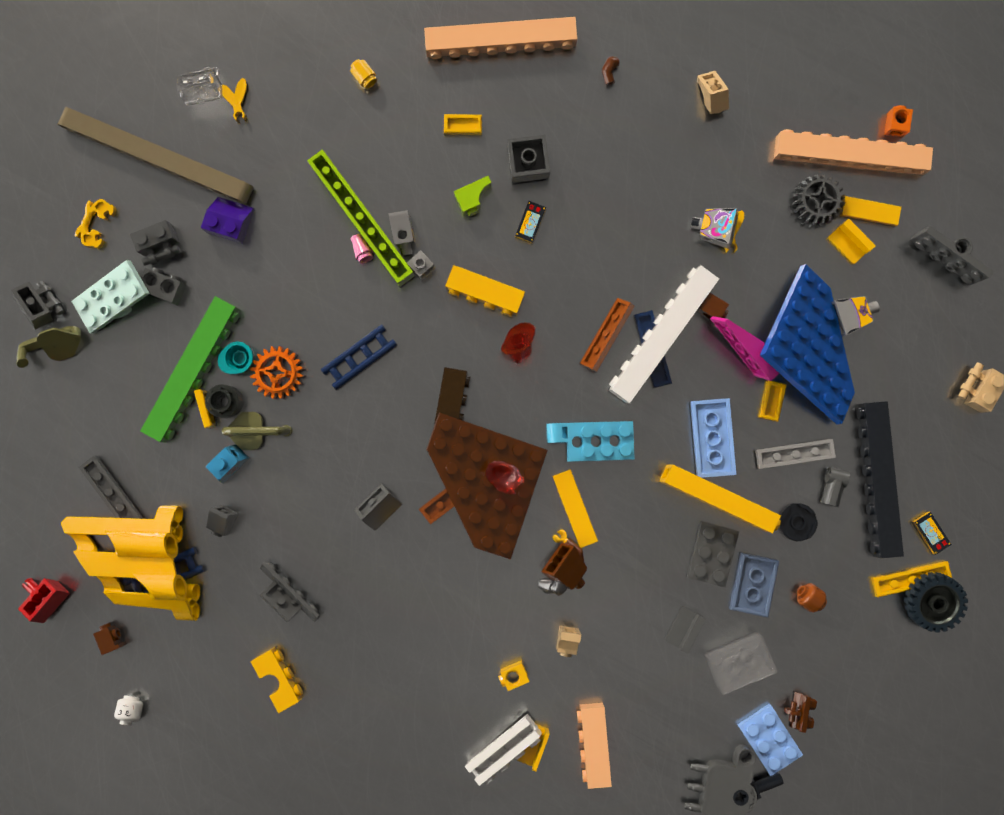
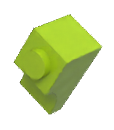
M489 176L453 191L463 216H473L481 209L480 199L492 187Z

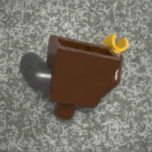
M564 530L557 531L561 535V539L557 535L553 536V540L556 543H563L560 544L541 571L551 579H542L539 582V589L546 594L555 593L559 596L567 589H581L585 584L582 577L587 571V566L584 563L583 550L573 540L566 538L567 534Z

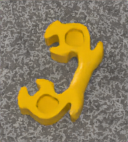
M103 199L97 200L94 204L91 201L87 202L84 218L75 232V236L81 237L82 244L88 248L100 249L105 243L102 239L98 240V236H102V233L96 230L89 232L92 217L97 213L99 218L108 220L106 217L108 213L113 217L116 215V207Z

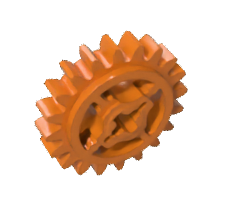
M271 346L270 353L268 350L263 349L264 356L257 354L259 361L253 360L256 367H252L250 370L254 371L255 374L251 375L250 378L256 379L253 386L260 385L257 390L258 392L265 390L264 396L268 397L271 393L272 399H276L277 394L280 399L284 398V393L287 396H291L290 390L297 392L295 384L302 385L298 378L304 377V375L299 373V371L304 370V367L298 366L302 362L300 359L294 360L297 356L296 353L289 355L290 349L287 348L283 352V347L279 346L276 351L275 347ZM275 358V361L270 366L265 367L271 359ZM283 358L290 364L291 371L285 369ZM279 370V371L283 372L284 374L274 375V374L271 373L270 371L274 372V371ZM263 374L269 376L270 382H272L271 387L265 382ZM290 378L284 386L279 387V384L284 379Z

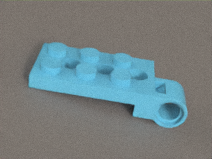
M633 421L547 424V443L567 442V462L635 459ZM613 435L619 439V443L615 447L610 444V438ZM576 436L582 442L578 448L572 444V439ZM593 436H597L600 439L598 447H594L591 444Z

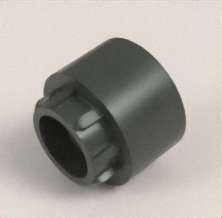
M221 384L212 387L208 391L205 404L207 410L212 415L220 418H232L241 411L243 397L236 388ZM226 396L228 403L223 407L221 399Z

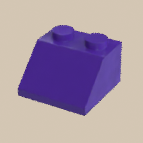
M217 197L206 210L201 229L206 233L243 244L254 208Z

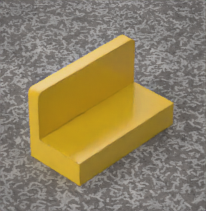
M850 219L844 221L827 237L851 264H855L876 246Z
M538 724L536 725L542 732L539 737L541 741L533 748L528 746L524 750L526 753L517 760L532 766V771L535 772L550 735L548 728Z

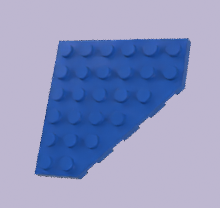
M805 264L800 266L760 356L836 425L843 424L855 391L835 304L832 305L831 303L834 301L831 288Z

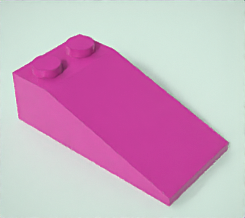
M714 316L710 318L754 376L772 381L779 374L760 356L765 345L763 341L729 319Z

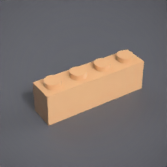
M603 703L581 704L580 711H577V721L582 726V730L578 731L579 742L583 743L584 750H580L581 763L585 762V770H582L583 782H587L588 789L612 787L605 707Z

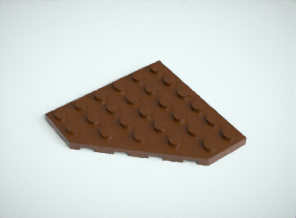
M439 413L426 450L433 461L474 548L511 559L548 450Z

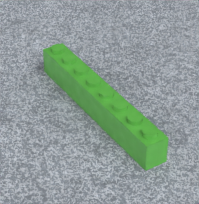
M216 296L214 297L140 432L159 442L167 443V441L172 439L176 424L182 421L185 408L189 407L192 403L194 391L201 387L203 382L201 379L211 369V361L214 356L216 357L221 350L220 345L223 340L228 338L230 334L229 329L232 323L238 320L240 309Z

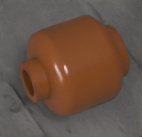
M808 583L797 590V602L809 612L821 611L827 604L826 593L816 585Z

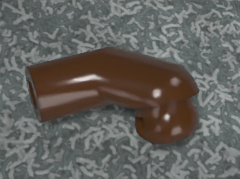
M614 56L607 58L602 67L603 77L607 86L615 83L612 71L620 64L619 59Z

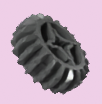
M815 174L813 178L808 176L805 181L802 180L799 183L800 186L795 188L797 193L792 197L796 199L792 205L798 206L794 210L795 213H801L799 219L805 217V223L811 220L812 226H815L817 223L823 226L825 222L829 224L832 222V219H837L838 214L843 211L841 207L845 205V202L842 201L845 195L840 194L843 188H837L839 181L832 183L833 177H829L826 180L825 174L821 175L820 178L818 174ZM817 187L815 193L806 194L808 188ZM831 206L828 213L820 214L823 207Z

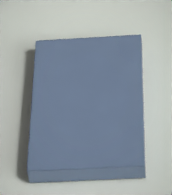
M740 552L729 609L768 618L779 560Z

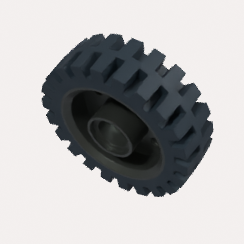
M929 572L928 575H920L921 579L915 578V584L910 583L908 586L911 590H906L905 594L908 597H904V602L907 604L904 606L908 611L909 617L917 625L930 632L940 633V630L943 632L948 631L947 627L950 629L955 628L954 623L959 624L961 622L959 617L964 618L966 615L963 613V610L967 611L968 606L965 605V603H968V599L965 597L967 594L963 587L953 578L939 572Z

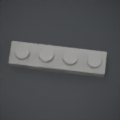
M833 439L755 450L758 469L836 458Z

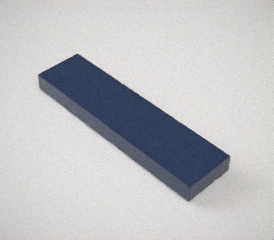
M653 310L633 315L641 345L645 341L642 338L648 329L652 331L656 325L653 323L655 321ZM665 355L650 375L653 388L672 384Z

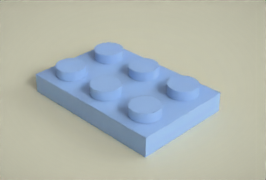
M770 704L737 724L770 776L803 756Z

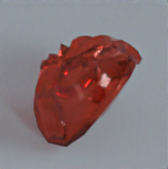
M493 461L486 469L487 480L500 492L516 494L514 489L524 482V478L519 470L510 463Z

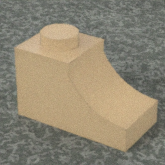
M712 71L698 75L697 80L704 97V105L710 114H717L728 110L729 89L717 72Z
M559 626L557 652H560V655L565 657H572V654L577 655L578 645L581 641L579 628Z

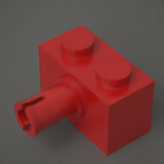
M28 578L25 580L28 585L23 583L22 587L30 595L18 610L30 622L45 623L70 592L59 581L44 578L38 585L33 578Z

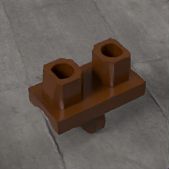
M794 692L791 707L784 708V712L789 714L791 728L806 733L807 729L814 727V719L809 716V710L816 709L817 701L800 692Z

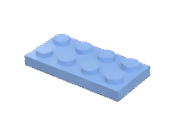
M730 398L691 401L696 475L701 478L736 475Z

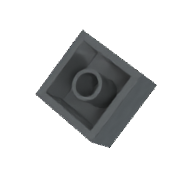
M545 134L507 139L512 183L550 178Z

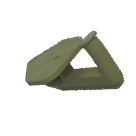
M67 326L61 329L51 328L40 332L35 338L22 342L18 346L16 365L19 368L28 366L27 352L42 348L48 357L55 361L73 357L81 340L80 329L77 326Z
M242 412L228 427L222 428L221 432L223 435L229 436L241 450H257L262 446L264 435H283L287 437L291 435L292 428L288 425L283 427H263V419L259 413Z

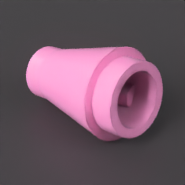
M361 234L352 236L351 241L356 260L361 264L371 261L373 259V251Z

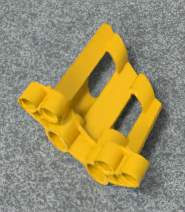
M160 506L154 519L66 517L61 522L64 533L71 536L77 545V550L73 552L89 576H96L104 586L103 593L114 604L172 610L176 620H198L200 605L197 603V600L200 597V586L198 584H187L181 575H177L174 558L178 554V543L183 537V529L179 525L183 519V509L181 506ZM89 535H108L113 543L115 552H98L94 540ZM117 577L135 578L149 593L125 592L122 583Z

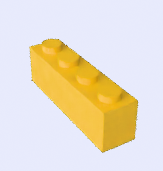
M453 265L445 285L446 289L449 290L448 293L453 296L459 297V294L463 295L467 301L472 303L479 301L484 303V307L491 310L495 308L500 309L502 314L510 317L513 315L517 316L525 296V291Z

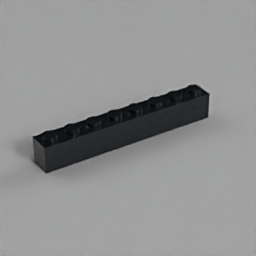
M888 401L858 404L856 412L857 418L860 419L858 433L859 437L862 438L860 452L864 458L862 472L864 477H866L864 491L865 495L868 496L866 511L870 516L868 530L872 535L870 549L874 557L877 558L904 557Z

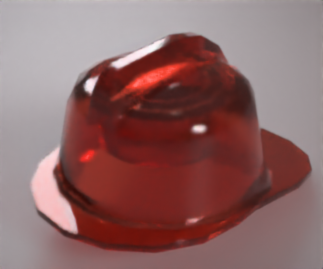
M526 322L515 325L509 330L501 347L502 352L515 360L517 364H520L522 359L527 358L532 352V340L535 335L534 325Z

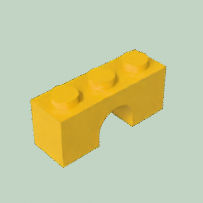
M273 647L250 662L259 678L266 675H274L278 679L279 689L274 691L269 697L277 712L280 713L298 703L303 698V691L299 684H295L292 678V670L286 667L283 662L284 656L282 652Z

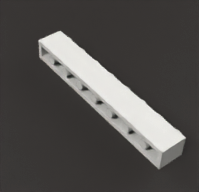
M700 265L696 269L692 268L687 275L689 279L686 284L682 283L676 290L678 295L674 300L671 298L665 305L667 309L663 315L659 314L653 322L656 324L652 331L648 329L642 337L645 341L641 346L637 345L631 353L634 356L630 361L626 360L620 368L622 370L621 374L618 377L615 375L609 383L611 387L608 391L626 404L633 400L719 280L718 277Z

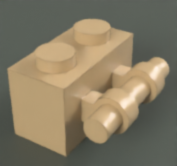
M976 363L974 368L970 369L966 382L962 383L958 397L966 399L964 404L980 413L992 412L1004 390V374L995 369L982 371L984 365Z

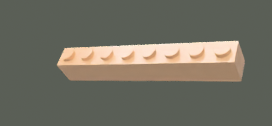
M576 17L424 28L427 57L432 59H439L442 56H450L452 58L461 55L477 56L481 53L495 55L498 52H506L511 54L522 50L533 52L536 49H543L545 51H550L554 48L571 49L576 47L577 43Z
M793 130L780 131L776 136L774 159L915 175H925L931 171L933 148L926 147L925 144L913 146L907 145L906 142L869 141L868 138L832 137L831 134L813 135L812 132L794 133Z

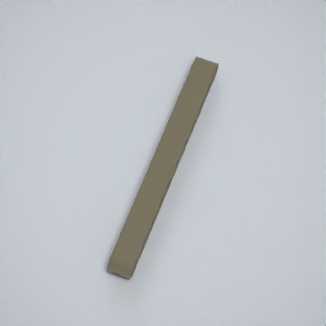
M65 107L59 119L58 125L68 131L246 205L254 188L242 180L71 108Z

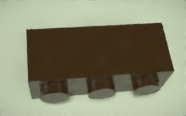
M444 367L435 422L439 413L463 420L464 414L461 413L462 406H466L467 395H464L465 387L469 388L471 376H467V371Z

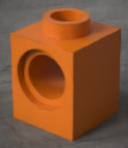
M902 105L894 106L887 113L884 135L903 138L908 134L911 128L913 109H907L906 106ZM896 117L901 120V123L897 122Z

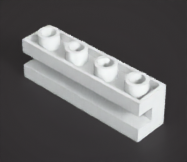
M527 714L468 761L465 768L469 773L471 771L476 776L474 780L479 786L484 782L488 784L495 778L494 774L497 771L503 772L510 766L509 762L513 758L518 760L526 753L524 750L528 746L533 748L541 741L539 737L542 732Z

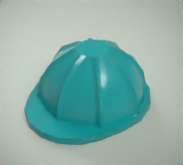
M239 341L227 345L218 356L219 368L228 374L244 373L253 362L251 348L244 342Z

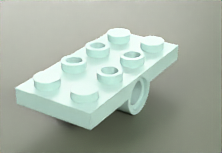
M126 260L71 302L89 333L93 334L112 320L129 314L132 311L131 307L150 293L131 260Z

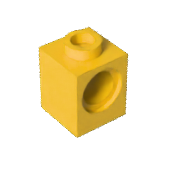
M522 660L500 669L501 675L498 676L502 687L506 686L508 691L530 682ZM516 672L519 677L516 680H510L508 674Z

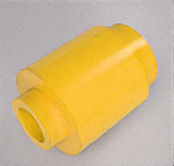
M358 59L351 64L350 72L362 87L369 89L376 84L378 80L376 74L365 60Z

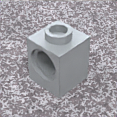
M421 250L407 262L408 266L421 281L435 269L434 264Z

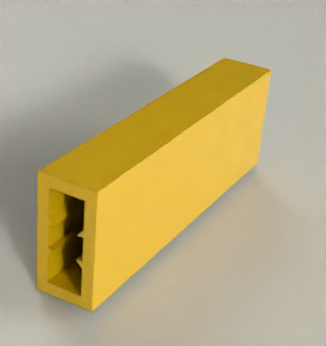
M673 464L666 465L659 482L762 531L773 533L780 526L781 520L779 519L781 515Z

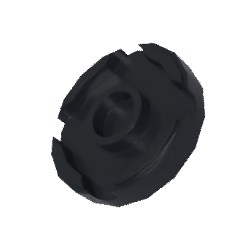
M792 503L784 507L779 515L781 517L779 520H781L779 529L787 539L796 542L804 541L811 538L816 532L818 521L814 510L802 503Z

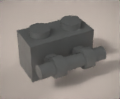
M166 220L130 234L136 252L143 256L148 255V257L141 259L144 266L157 264L159 260L166 257L172 258L175 256L174 254L181 252L178 245L171 247L179 243V239L174 226Z
M44 281L37 283L39 287L37 290L33 288L30 282L11 290L14 300L35 330L53 321L50 313L51 310H54L57 315L64 313L61 302L52 294L53 290ZM41 297H45L48 302L44 304Z

